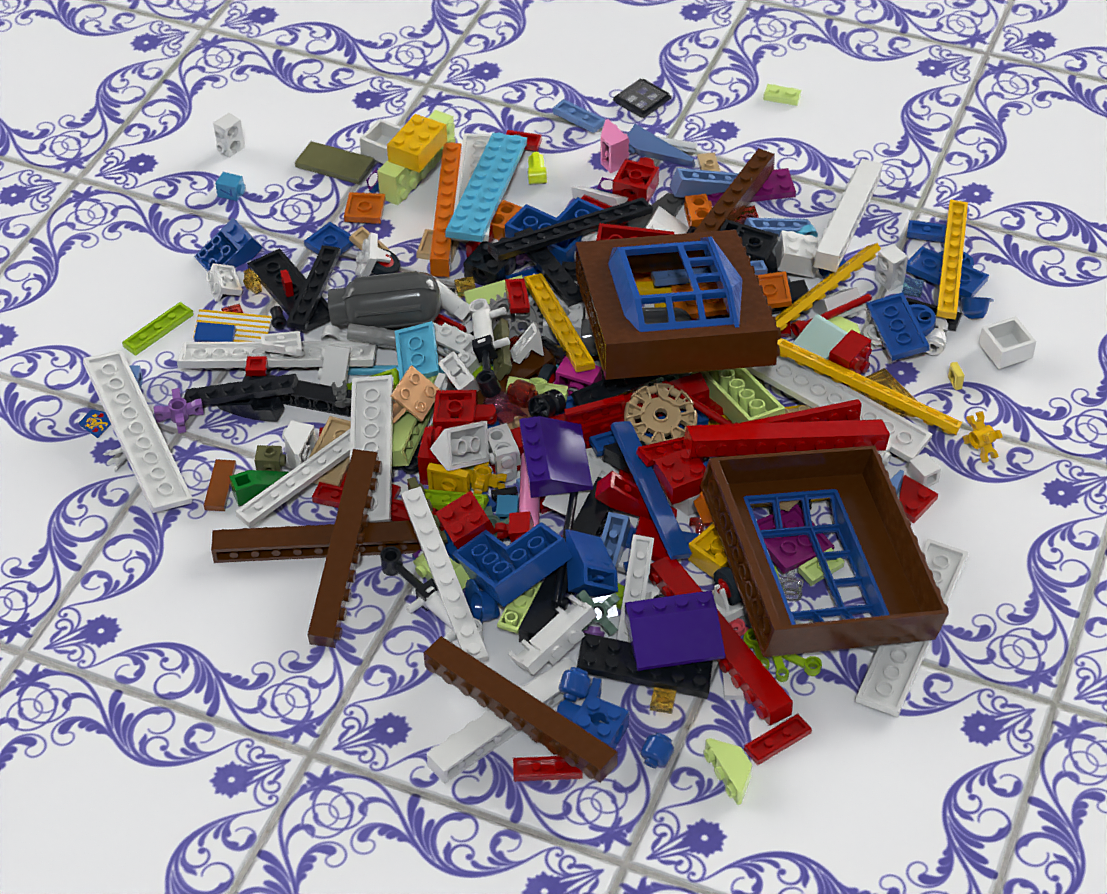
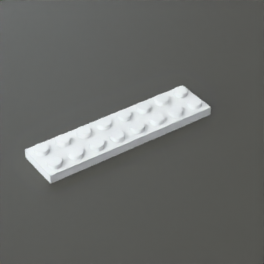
M392 375L352 378L350 459L353 449L378 452L379 461H382L381 472L376 474L378 480L377 489L372 491L371 495L373 496V506L367 512V515H369L368 523L391 522L393 398L390 396L393 393Z

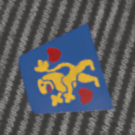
M92 409L79 422V425L96 438H99L111 425V422L106 412Z

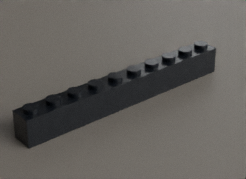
M597 477L593 490L589 492L572 527L573 531L601 537L608 512L615 513L616 509L607 506L595 498L597 482L602 479L601 477ZM567 562L559 606H551L556 575L555 570L544 579L519 627L520 643L524 639L531 644L530 640L558 615L556 611L558 607L563 610L567 609L570 603L568 597L571 594H575L568 591Z

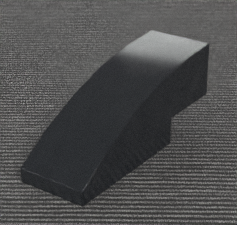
M278 396L220 403L217 405L219 409L237 416L275 422L278 421L285 408Z

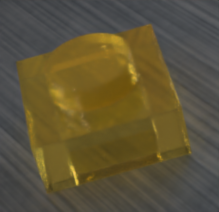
M250 268L244 270L245 279L243 282L248 290L250 289L255 295L262 292L260 278Z
M473 277L454 280L457 296L465 297L464 291L476 288Z
M654 687L650 710L672 714L676 691Z

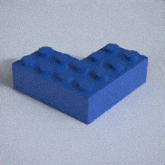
M577 197L556 218L526 204L505 224V237H514V233L529 227L534 231L603 210V208ZM583 235L546 247L561 265L563 261L574 262L576 242H583L581 240Z
M542 522L508 546L490 532L484 530L452 553L456 563L462 565L469 578L474 580L479 588L488 593L490 597L503 607L573 558L564 538Z

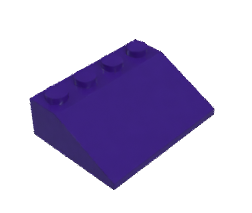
M541 416L519 419L531 498L593 490L581 424Z
M712 590L625 602V622L637 671L725 658L718 612Z

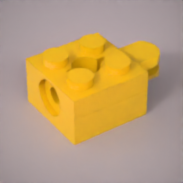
M714 523L688 544L692 552L688 560L713 579L716 570L722 567L730 568Z

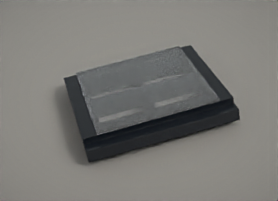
M640 78L614 96L613 101L640 118H645L669 101L672 96L658 86Z

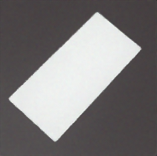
M588 461L592 484L594 485L603 467ZM591 490L578 492L574 520L578 516ZM570 493L546 496L542 505L566 515Z

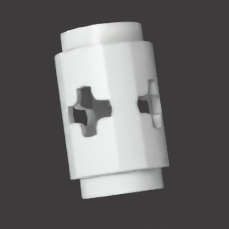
M936 316L934 330L925 336L930 350L926 351V353L929 355H939L946 347L948 323L945 318Z

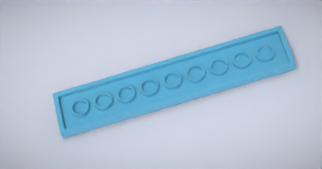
M492 133L445 230V237L476 242L483 241L526 147L527 137Z

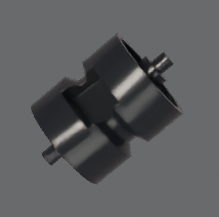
M556 389L533 396L528 402V411L531 417L551 418L562 414L566 408V400L563 394Z

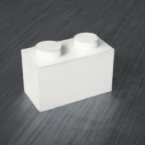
M330 344L326 345V348H322L321 360L324 361L323 367H320L318 371V379H321L320 384L332 386V382H335L336 387H341L344 380L347 383L352 348Z

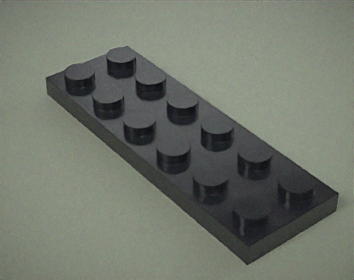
M279 248L248 262L247 266L289 316L306 278ZM283 270L289 272L292 280L294 294L290 297H286L282 286L280 271ZM322 296L307 329L301 330L303 333L330 321L328 303Z
M584 633L585 636L581 640L576 668L582 669L590 675L705 699L708 698L713 660L637 671L630 642Z

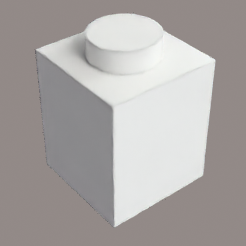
M924 453L920 456H915L909 461L907 474L922 485L930 487L939 482L941 468L927 453Z

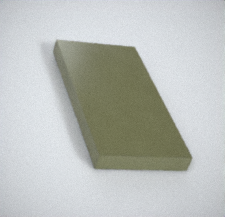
M310 141L295 161V167L360 184L375 163L373 157Z

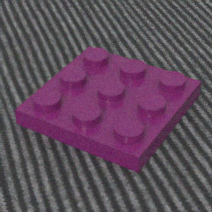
M797 504L789 511L780 510L783 528L805 526L803 510ZM771 514L757 520L759 529H775L774 515ZM823 533L816 534L823 552L829 548L834 550L835 546ZM807 535L764 538L771 560L783 574L799 568L802 564L816 557Z

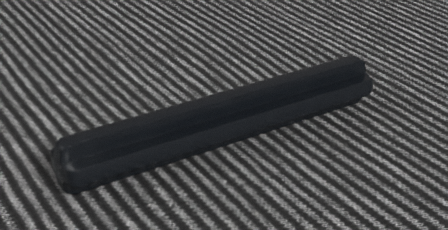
M541 336L542 346L555 357L563 359V355H567V352L561 346L546 336Z

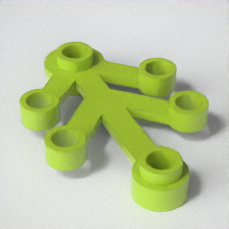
M751 628L744 634L743 641L749 648L753 649L756 657L769 670L770 662L767 658L763 657L753 628ZM796 654L772 656L776 668L775 677L779 682H786L789 678V670L785 668L782 658L804 668V671L809 676L818 675L822 669V661L816 656H810L806 659Z

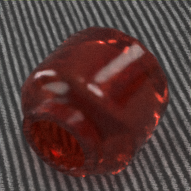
M518 379L513 384H509L507 395L511 404L521 408H528L529 400L533 396L538 395V391H536L534 384Z

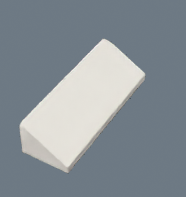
M584 186L571 188L573 198L575 199L577 197L581 198L585 194L611 206L625 203L628 200L627 197Z

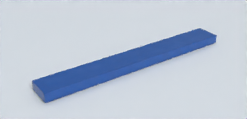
M631 421L613 422L611 425L612 432L670 559L689 558L692 552L652 466L647 467L636 454L638 447L642 446Z

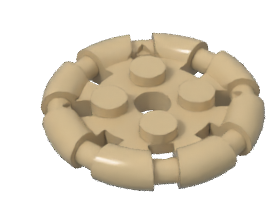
M654 383L653 386L648 387L645 385L631 395V400L626 403L624 409V421H631L639 440L644 441L646 445L667 441L665 437L670 434L671 439L684 437L686 426L697 425L698 416L697 411L693 407L694 402L689 395L682 389L679 391L674 388V385L666 383ZM656 393L658 397L652 399L651 394ZM681 394H683V395L685 396L684 399H681V398H680V395H681ZM638 403H639V404L642 403V404H643L642 408L639 407V406H637V404H638ZM680 409H686V412L681 413ZM657 412H663L666 414L667 417L664 419H659L656 417L655 414ZM635 419H641L640 423H635ZM680 423L685 426L684 429L679 427ZM647 431L653 434L651 438L645 435Z

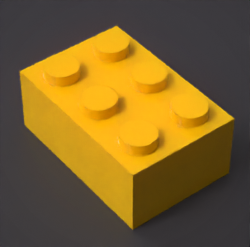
M414 114L387 144L388 162L420 173L447 142L446 124Z

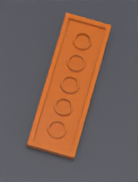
M786 271L758 275L759 286L762 285L763 295L767 296L768 306H771V308L792 306ZM716 281L698 283L700 290L718 289ZM691 284L671 286L672 293L693 291ZM722 298L703 299L706 317L728 314ZM696 300L674 302V307L687 311L691 319L699 318Z

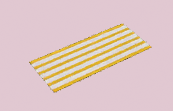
M199 309L196 326L197 322L235 325L234 342L261 341L262 334H268L272 316Z

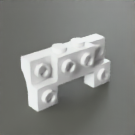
M433 322L437 353L446 357L454 351L471 373L483 365V363H479L473 351V335L446 323L441 326Z
M570 595L568 597L572 602L570 607L565 611L558 607L556 609L558 615L530 640L531 644L523 639L521 643L524 649L518 655H515L512 651L508 655L515 664L532 675L547 662L552 665L556 664L585 636L582 629L597 616L594 609L589 604L581 602L573 595Z

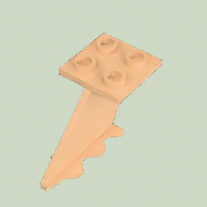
M412 365L408 368L390 396L396 401H393V424L406 411L410 412L420 422L423 421L435 402L436 390H440Z

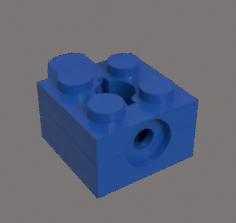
M590 694L587 695L581 706L564 700L557 707L558 713L613 749H616L629 727V710Z

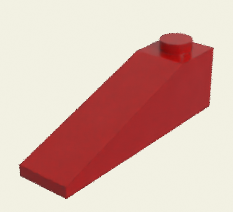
M613 470L597 482L595 493L597 500L613 509L652 520L636 484ZM670 506L671 509H672V511H673V513H674V516H675V518H676V517H677V509H675L674 507Z

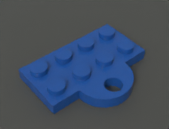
M921 246L907 261L906 271L940 286L943 251L937 253ZM964 251L959 294L963 297H973L988 281L989 275L974 269L973 258Z
M903 292L866 303V308L891 361L930 351L925 336L934 330L936 326V316L931 308L921 304L909 305ZM922 317H929L930 319H928V320H922L921 318H922Z

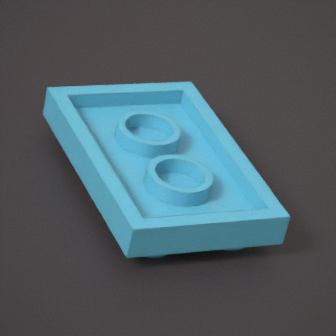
M432 321L395 331L400 380L411 365L426 378L440 373L435 327Z

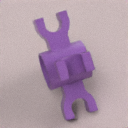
M175 388L171 389L173 399L169 401L168 406H154L156 423L171 418L177 425L178 433L186 432L185 422L189 419V415H204L202 400L196 399L186 403V400L180 396V389Z

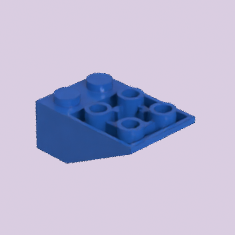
M232 218L194 257L207 272L210 271L213 263L230 265L236 268L249 262L263 247L235 218Z
M569 529L565 530L566 544L573 557L567 561L568 591L579 594L585 590L589 596L596 598L618 592L617 570L601 537Z

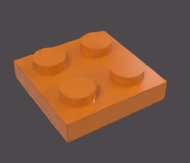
M349 192L344 222L381 224L386 200L385 194Z

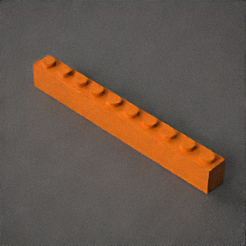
M450 142L445 143L443 146L430 254V273L432 276H450L453 240L445 237V230L454 213L462 143Z

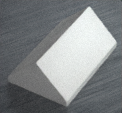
M487 421L456 426L442 431L430 450L447 471L489 462Z

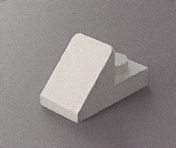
M534 321L510 350L513 361L518 364L529 356L531 350L544 356L541 333L537 323Z

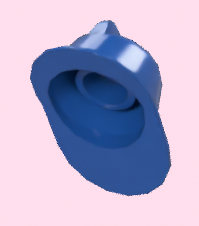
M959 296L962 312L970 319L984 318L988 312L989 303L994 301L992 298Z
M469 579L465 585V597L473 618L480 620L481 623L498 618L500 611L497 601L485 591L479 590L476 582Z

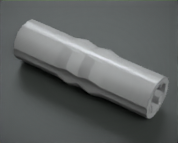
M349 323L347 330L348 340L396 347L395 330Z

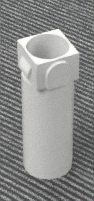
M436 278L441 295V307L463 325H466L472 318L469 304Z

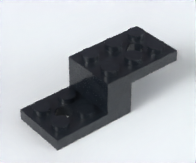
M727 219L719 230H736L738 236L742 238V245L746 247V255L750 256L751 260H763L764 263H766L779 238V234ZM690 226L687 233H693L697 227Z

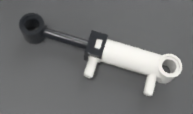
M480 298L474 300L469 305L474 333L472 347L479 363H483V371L478 373L476 381L483 396L491 398L500 393L501 385L495 372L491 370L490 360L498 358L497 348L510 345L508 337L494 341L492 320L493 318L505 315L507 312L505 307L491 311L486 299Z
M389 546L384 548L380 553L383 573L388 576L400 574L416 588V600L406 607L407 612L413 613L420 607L425 611L430 610L453 630L434 579L431 578L423 584L403 566L401 551L397 547ZM473 618L483 641L482 623L480 620ZM454 631L448 633L444 638L450 642L455 640Z

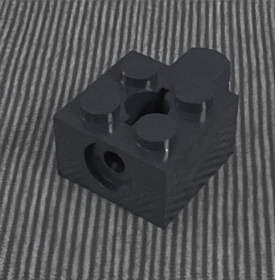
M502 237L499 241H502V240H505V239H508V238H507V237ZM483 241L463 262L464 279L481 286L505 280L507 275L512 274L516 270V256L497 262L487 251L488 245L492 243Z

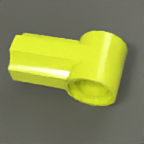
M532 152L528 156L529 184L547 183L546 167H544L543 155L539 154V152Z

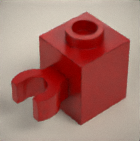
M531 512L509 513V524L495 523L497 538L504 539L509 536L512 543L534 527Z

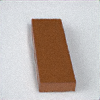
M215 460L204 502V510L225 511L231 489L229 476L235 473L236 460Z

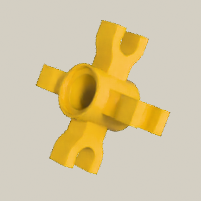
M983 411L976 412V421L973 415L966 417L973 431L969 435L962 437L965 444L971 443L975 449L980 448V458L982 463L989 461L988 453H990L991 458L999 457L991 443L995 442L996 439L1003 438L1001 430H994L990 425H985Z
M489 462L476 465L473 470L467 467L459 468L469 471L471 488L475 494H482V492L489 489V486L498 487V489L505 488V484L498 481L506 482L507 474H491L492 469L488 466Z

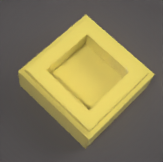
M953 362L949 367L948 378L953 388L960 390L963 387L965 375L958 362Z

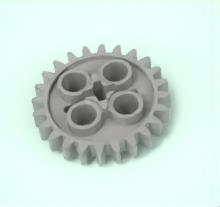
M504 292L503 298L497 295L496 301L491 298L488 305L491 311L505 307L507 313L493 318L492 327L494 329L501 318L508 321L511 349L524 334V332L518 329L527 330L534 321L537 323L540 332L543 331V319H541L543 314L539 312L538 306L534 307L535 300L529 302V313L524 315L519 313L510 314L507 294Z

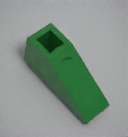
M247 470L229 476L232 493L238 506H243L289 472Z

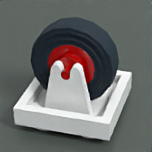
M371 232L368 239H364L362 251L357 253L356 262L358 265L355 275L358 277L369 276L370 274H392L399 271L400 260L393 252L377 247L378 234Z
M722 567L716 570L714 573L715 586L714 590H712L716 607L724 618L731 622L747 612L731 568Z

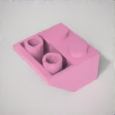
M607 119L601 133V165L610 173L619 170L624 160L629 157V138L617 125Z

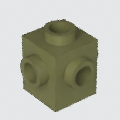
M257 445L254 460L256 470L282 471V467L286 466V454H283L282 446Z

